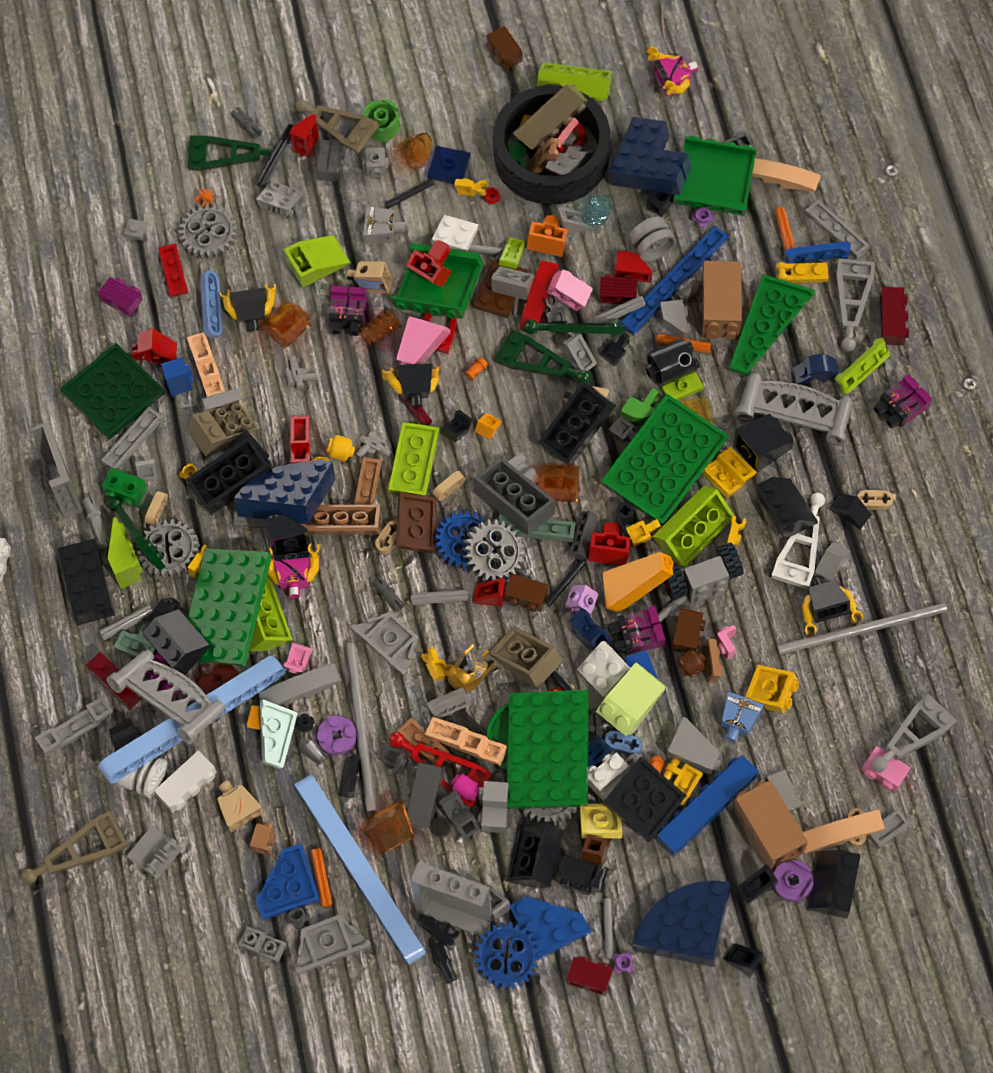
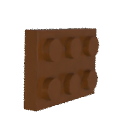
M492 259L476 297L474 309L509 319L516 298L492 292V275L501 266L499 261ZM517 267V269H514V270L526 272V269L521 268V267Z
M399 493L396 548L426 553L435 552L437 498Z

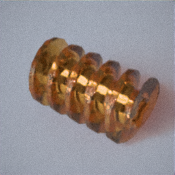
M385 310L383 315L379 314L377 319L374 318L371 320V323L361 327L360 334L365 343L372 348L371 342L376 345L379 344L377 338L383 341V334L390 336L389 329L395 332V325L399 328L402 326L394 313Z

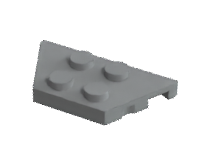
M387 612L380 617L367 619V622L358 625L355 623L350 626L355 634L403 677L407 675L418 642V636L393 613Z
M340 914L301 929L296 972L300 975L372 947L371 942L366 940Z

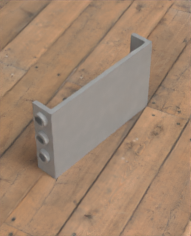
M418 861L410 880L416 912L426 917L431 916L445 924L450 923L451 926L469 933L486 937V929H489L492 921L490 887Z

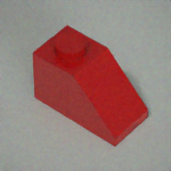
M618 251L615 277L631 275L633 278H637V282H652V270L637 253Z

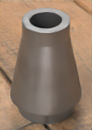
M310 736L298 746L301 750L300 752L317 763L318 766L327 759L316 740Z

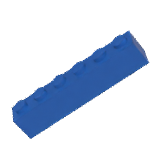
M743 755L738 759L734 757L728 763V768L724 772L721 770L713 778L714 782L710 785L706 784L699 791L700 795L696 799L692 797L686 803V808L682 812L677 811L672 816V821L668 825L664 824L657 832L656 841L673 858L737 797V794L744 791L758 777L759 770Z

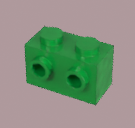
M112 467L101 486L107 498L117 496L122 500L123 504L139 507L148 490L145 480Z

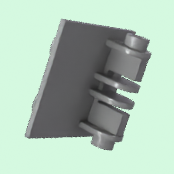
M270 181L256 201H258L260 208L271 212L275 210L276 214L279 213L288 217L293 215L294 210L292 208L304 192Z
M151 825L126 857L158 880L183 848L173 838L167 837Z

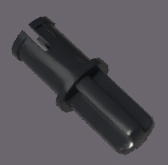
M443 943L434 944L432 950L438 962L437 968H440L445 984L456 981L458 978L451 964L452 959H449Z

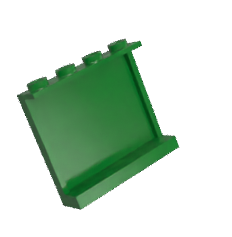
M685 136L683 152L688 153L692 168L687 180H685L681 194H675L673 204L745 216L757 149L751 145L738 146L733 142L721 143L715 139L703 140L698 136Z
M412 243L410 251L413 253L414 250L428 254L432 246ZM451 249L443 266L452 272L443 287L432 283L408 267L397 296H391L395 308L399 310H412L416 313H430L434 316L442 315L452 319H463L483 266L480 254Z

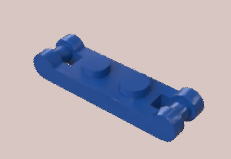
M843 241L790 248L786 250L784 262L786 264L800 262L811 263L815 260L827 261L838 257L847 259L851 245L849 242Z

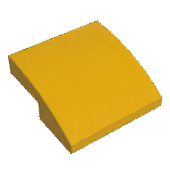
M730 447L719 454L716 460L710 463L702 474L726 498H729L750 481L757 472Z

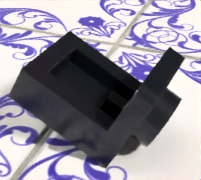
M457 410L454 418L442 427L441 433L452 441L457 442L469 432L473 420L461 410Z
M162 598L149 617L153 620L156 617L178 609L183 612L184 609L176 599Z

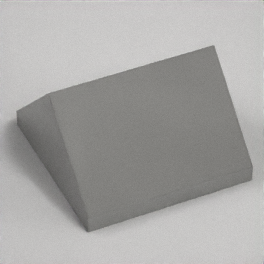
M500 266L492 275V292L527 300L535 275Z

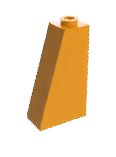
M658 552L603 572L606 608L619 613L673 575V561L671 557Z

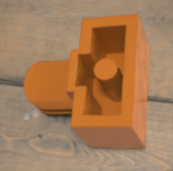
M552 215L546 216L543 223L532 221L526 249L562 257L568 229L561 228L560 219Z

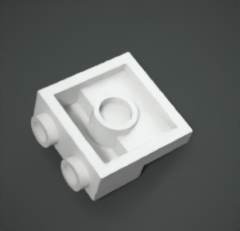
M617 753L614 755L608 754L603 758L602 764L599 767L593 766L588 770V786L604 801L627 773L630 766Z

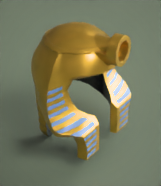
M467 642L458 649L455 665L449 664L443 668L444 674L448 675L449 683L454 689L457 690L463 687L465 692H468L479 686L495 665L494 660L488 663L484 660L485 655L489 652L487 648L481 647L474 654L473 659L476 664L474 671L469 669L466 655L474 647V644Z

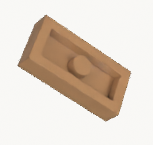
M708 639L702 646L703 654L706 658L708 683H715L723 673V667L719 661L720 648L717 646L716 639Z

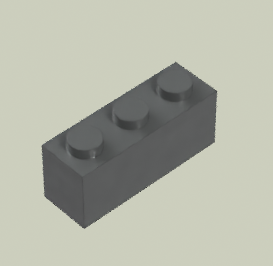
M423 762L414 767L413 777L415 781L414 785L410 786L408 797L411 798L409 805L405 806V822L432 827L445 771L444 767Z

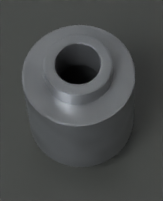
M695 277L686 279L675 289V298L683 300V303L689 302L700 292L702 288L700 281Z

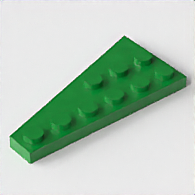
M763 274L729 366V371L747 376L814 296L816 290Z

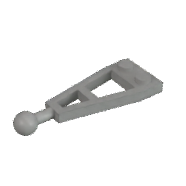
M838 258L836 282L842 329H846L845 338L841 341V348L846 352L853 351L856 346V342L853 339V330L858 329L873 283L875 262ZM843 279L867 281L861 300L845 299ZM846 307L858 309L855 321H847Z
M927 694L915 705L885 749L887 753L882 757H875L872 760V769L878 773L884 772L887 768V763L892 758L897 761L943 736L956 724L957 720ZM917 713L936 729V731L921 739L917 738L907 728ZM903 736L910 745L899 750L895 747V744Z

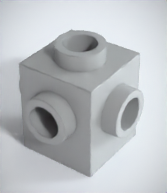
M384 147L366 148V158H363V169H367V176H385V169L389 168V158H385Z

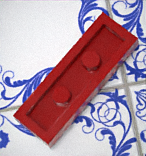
M172 244L159 247L170 297L188 294L177 245Z

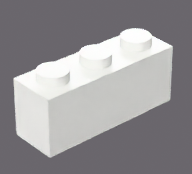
M198 750L154 792L157 798L173 813L175 810L178 811L183 808L187 799L197 795L205 783H209L214 779L217 773L216 769Z

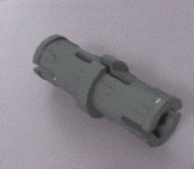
M240 107L235 108L238 112L233 110L231 116L240 123V127L243 130L246 129L254 139H257L258 136L260 137L262 130L253 123V119L247 116Z
M382 576L377 577L379 580L374 579L372 585L379 591L381 598L387 601L396 613L399 612L398 608L402 610L405 604L395 594L394 588H390Z

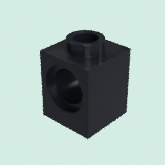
M653 191L647 199V209L663 217L673 203L674 194Z

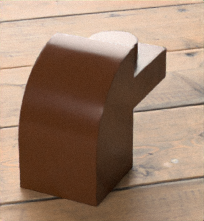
M587 835L582 849V860L604 866L612 838H599Z

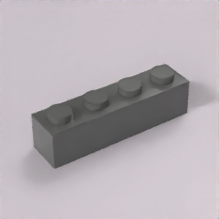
M591 511L581 512L570 551V555L577 560L586 559L592 532L598 517Z

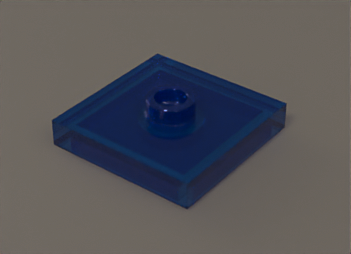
M436 145L427 179L432 178L433 180L455 184L456 179H464L471 158V152Z

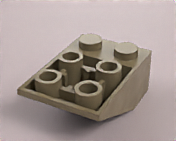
M239 401L192 415L186 429L207 457L229 448L230 444L244 430L252 434L258 428Z

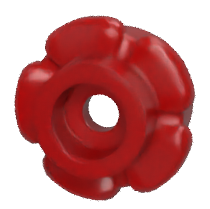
M489 187L485 190L486 195L483 196L485 202L493 205L495 202L500 201V192L496 188Z

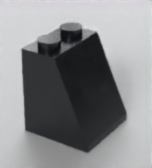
M769 413L735 430L733 446L758 473L790 451L794 441L792 435L782 428L780 421Z

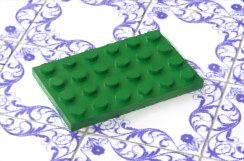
M667 393L603 477L601 484L654 521L658 520L660 525L663 526L728 440L729 435Z
M205 548L188 615L190 622L211 645L207 652L199 659V663L246 667L272 554L269 552Z
M588 690L509 693L508 809L588 806Z

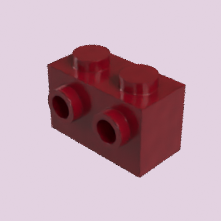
M574 956L566 984L606 996L613 968L605 962L599 961L594 963L588 957Z

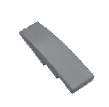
M584 145L568 146L566 153H559V157L556 160L548 161L546 168L561 175L573 172L584 166L593 157L595 150Z
M335 663L276 684L260 692L259 696L261 700L264 699L279 706L283 704L289 705L303 697L309 698L341 682V678Z

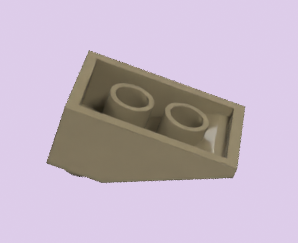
M515 626L489 652L490 656L524 683L536 689L562 663L554 646Z

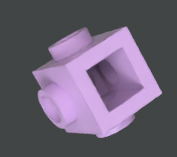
M573 585L565 606L574 615L581 608H584L591 614L595 607L598 593L587 585Z

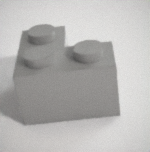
M484 781V788L480 787L479 800L480 806H483V812L478 815V825H481L482 832L506 833L508 783Z

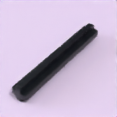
M288 124L255 182L257 186L265 188L291 141L290 131L294 125Z

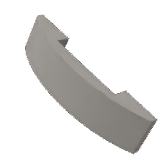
M101 696L88 704L86 710L57 728L53 729L51 727L36 736L35 740L43 752L48 754L63 748L106 720L113 713V710L105 698Z

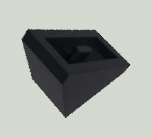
M839 494L829 507L830 511L860 530L872 515L858 496Z
M734 943L724 960L748 977H751L760 964L763 953Z

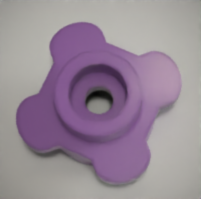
M705 208L698 209L696 214L692 215V220L696 221L702 228L706 227V224L714 219V216Z
M626 952L621 955L616 953L612 956V960L615 963V973L620 974L625 971L631 973L634 970L631 953Z

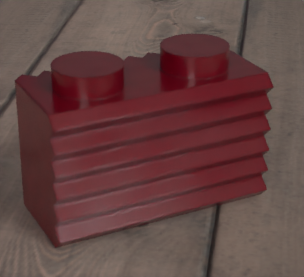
M612 274L600 276L599 303L623 304L637 297V278H633L631 275L615 277Z

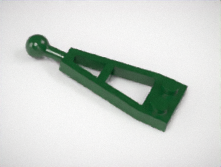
M190 136L187 167L188 170H209L258 161L260 156H270L276 145L272 148H261L260 144L214 136ZM208 144L231 147V157L207 161ZM238 149L254 151L251 154L237 156Z
M530 319L525 322L524 330L528 334H535L537 331L623 334L625 332V323H621V320H610L609 323H537L535 320Z
M511 330L494 358L495 363L510 369L565 379L568 375L576 378L579 384L582 381L587 383L591 381V374L587 370L576 371L571 369V363L531 337ZM526 344L543 354L538 365L516 361ZM552 360L562 366V368L558 370L546 366Z
M117 496L110 497L107 501L108 508L111 511H116L139 547L156 568L161 571L166 567L161 561L164 559L158 549L153 550L155 548L149 538L145 539L124 511L122 500Z

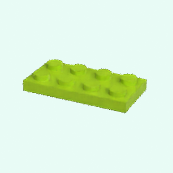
M407 422L402 423L388 488L389 493L399 494L402 492L421 496L427 495L440 433L439 427Z

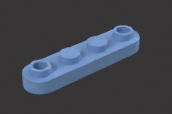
M208 270L200 278L203 329L209 338L214 339L222 334L220 281L215 272Z

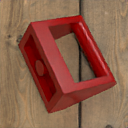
M315 114L309 115L292 127L290 138L294 153L310 157L319 139Z
M575 117L566 126L563 124L559 129L560 132L553 137L559 140V146L557 147L559 153H566L562 144L571 132L579 137L574 146L584 145L588 140L582 126Z

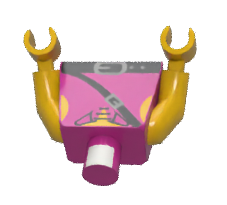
M650 46L646 53H649L648 60H655L653 71L666 97L672 94H683L691 84V74L698 71L696 62L686 64L683 56L666 55L658 52L656 47Z
M310 543L308 546L309 552L273 555V558H271L268 576L274 584L280 585L281 590H288L289 598H299L300 589L308 588L309 582L313 581L319 571V555H317L321 548L319 543L317 544L316 551L312 550V543Z

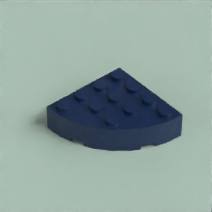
M318 459L316 461H303L274 467L272 471L251 480L236 494L234 502L237 516L268 519L269 516L278 514L280 516L285 515L300 524H309L335 481L333 462Z
M696 882L668 893L655 903L644 916L633 941L634 951L715 967L731 891L730 882Z

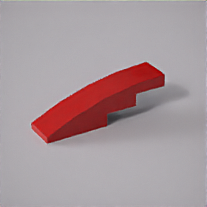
M541 260L519 329L524 330L525 322L530 319L535 320L537 323L541 322L546 309L543 299H550L551 295L546 292L554 274L558 272L559 264Z

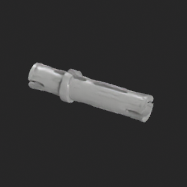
M87 497L82 500L87 513L86 518L92 525L101 552H104V549L105 552L109 551L110 540L101 520V512L98 511L94 498Z

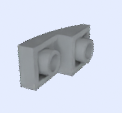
M247 926L238 945L278 963L287 944L267 936L264 932Z

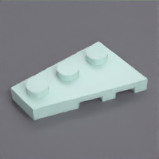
M264 699L260 700L262 763L282 769L298 713Z

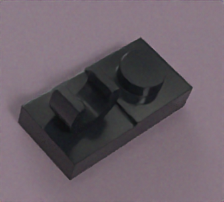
M425 915L422 916L419 920L420 927L452 951L456 946L455 939L459 937L460 932L457 930L454 934H449L450 923L445 926L443 932L437 920L431 916L429 918Z

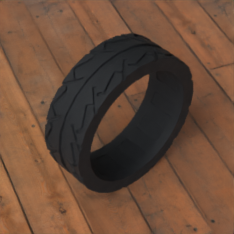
M561 85L537 86L534 89L530 88L520 92L509 100V103L505 104L499 112L495 122L496 125L494 126V162L502 182L516 195L538 204L559 205L569 203V201L573 202L586 196L604 178L608 168L607 165L609 164L611 131L607 117L601 106L583 92L581 93L588 100L585 104L586 108L579 114L576 112L572 118L575 117L590 130L598 145L593 157L584 166L565 175H539L521 167L512 159L507 151V141L512 132L521 124L524 115L533 116L563 88Z

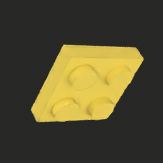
M588 804V806L580 807L581 838H587V835L599 838H622L621 819L604 804Z

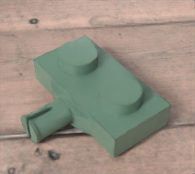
M142 625L138 634H130L122 630L114 645L115 650L134 658L142 651L149 650L154 655L157 650L142 633L147 627L145 625Z

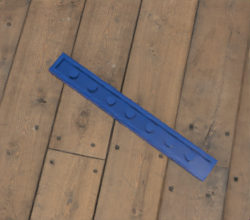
M714 226L643 298L645 306L630 312L621 321V323H625V330L635 336L660 310V302L669 301L674 296L675 289L686 279L691 278L704 265V261H708L729 239V236Z

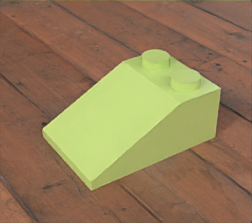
M636 662L605 697L596 712L621 733L628 736L636 731L667 687Z

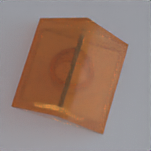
M402 800L394 802L368 818L364 834L380 853H385L414 837Z

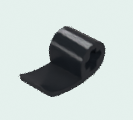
M627 502L618 505L616 520L620 526L621 535L630 537L624 526L632 523L634 508Z

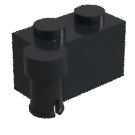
M130 718L123 720L122 724L109 729L118 750L142 735L139 727L134 728Z
M564 855L557 875V882L564 888L571 889L573 887L578 889L584 895H595L596 892L603 893L606 886L604 882L610 869L606 866L602 869V865L596 866L595 864Z

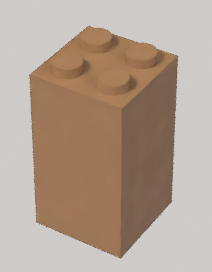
M704 261L702 274V337L708 339L726 338L729 340L739 338L742 322L741 261Z
M771 780L767 782L761 781L754 786V789L750 791L744 790L737 794L733 811L765 865L768 864L770 869L774 870L781 863L789 862L805 853L808 841Z

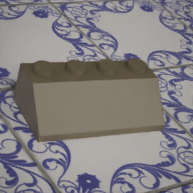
M566 84L518 128L514 135L531 150H539L549 137L553 138L560 132L559 128L563 124L566 126L573 120L572 116L576 112L579 114L586 108L585 104L588 100L575 85Z

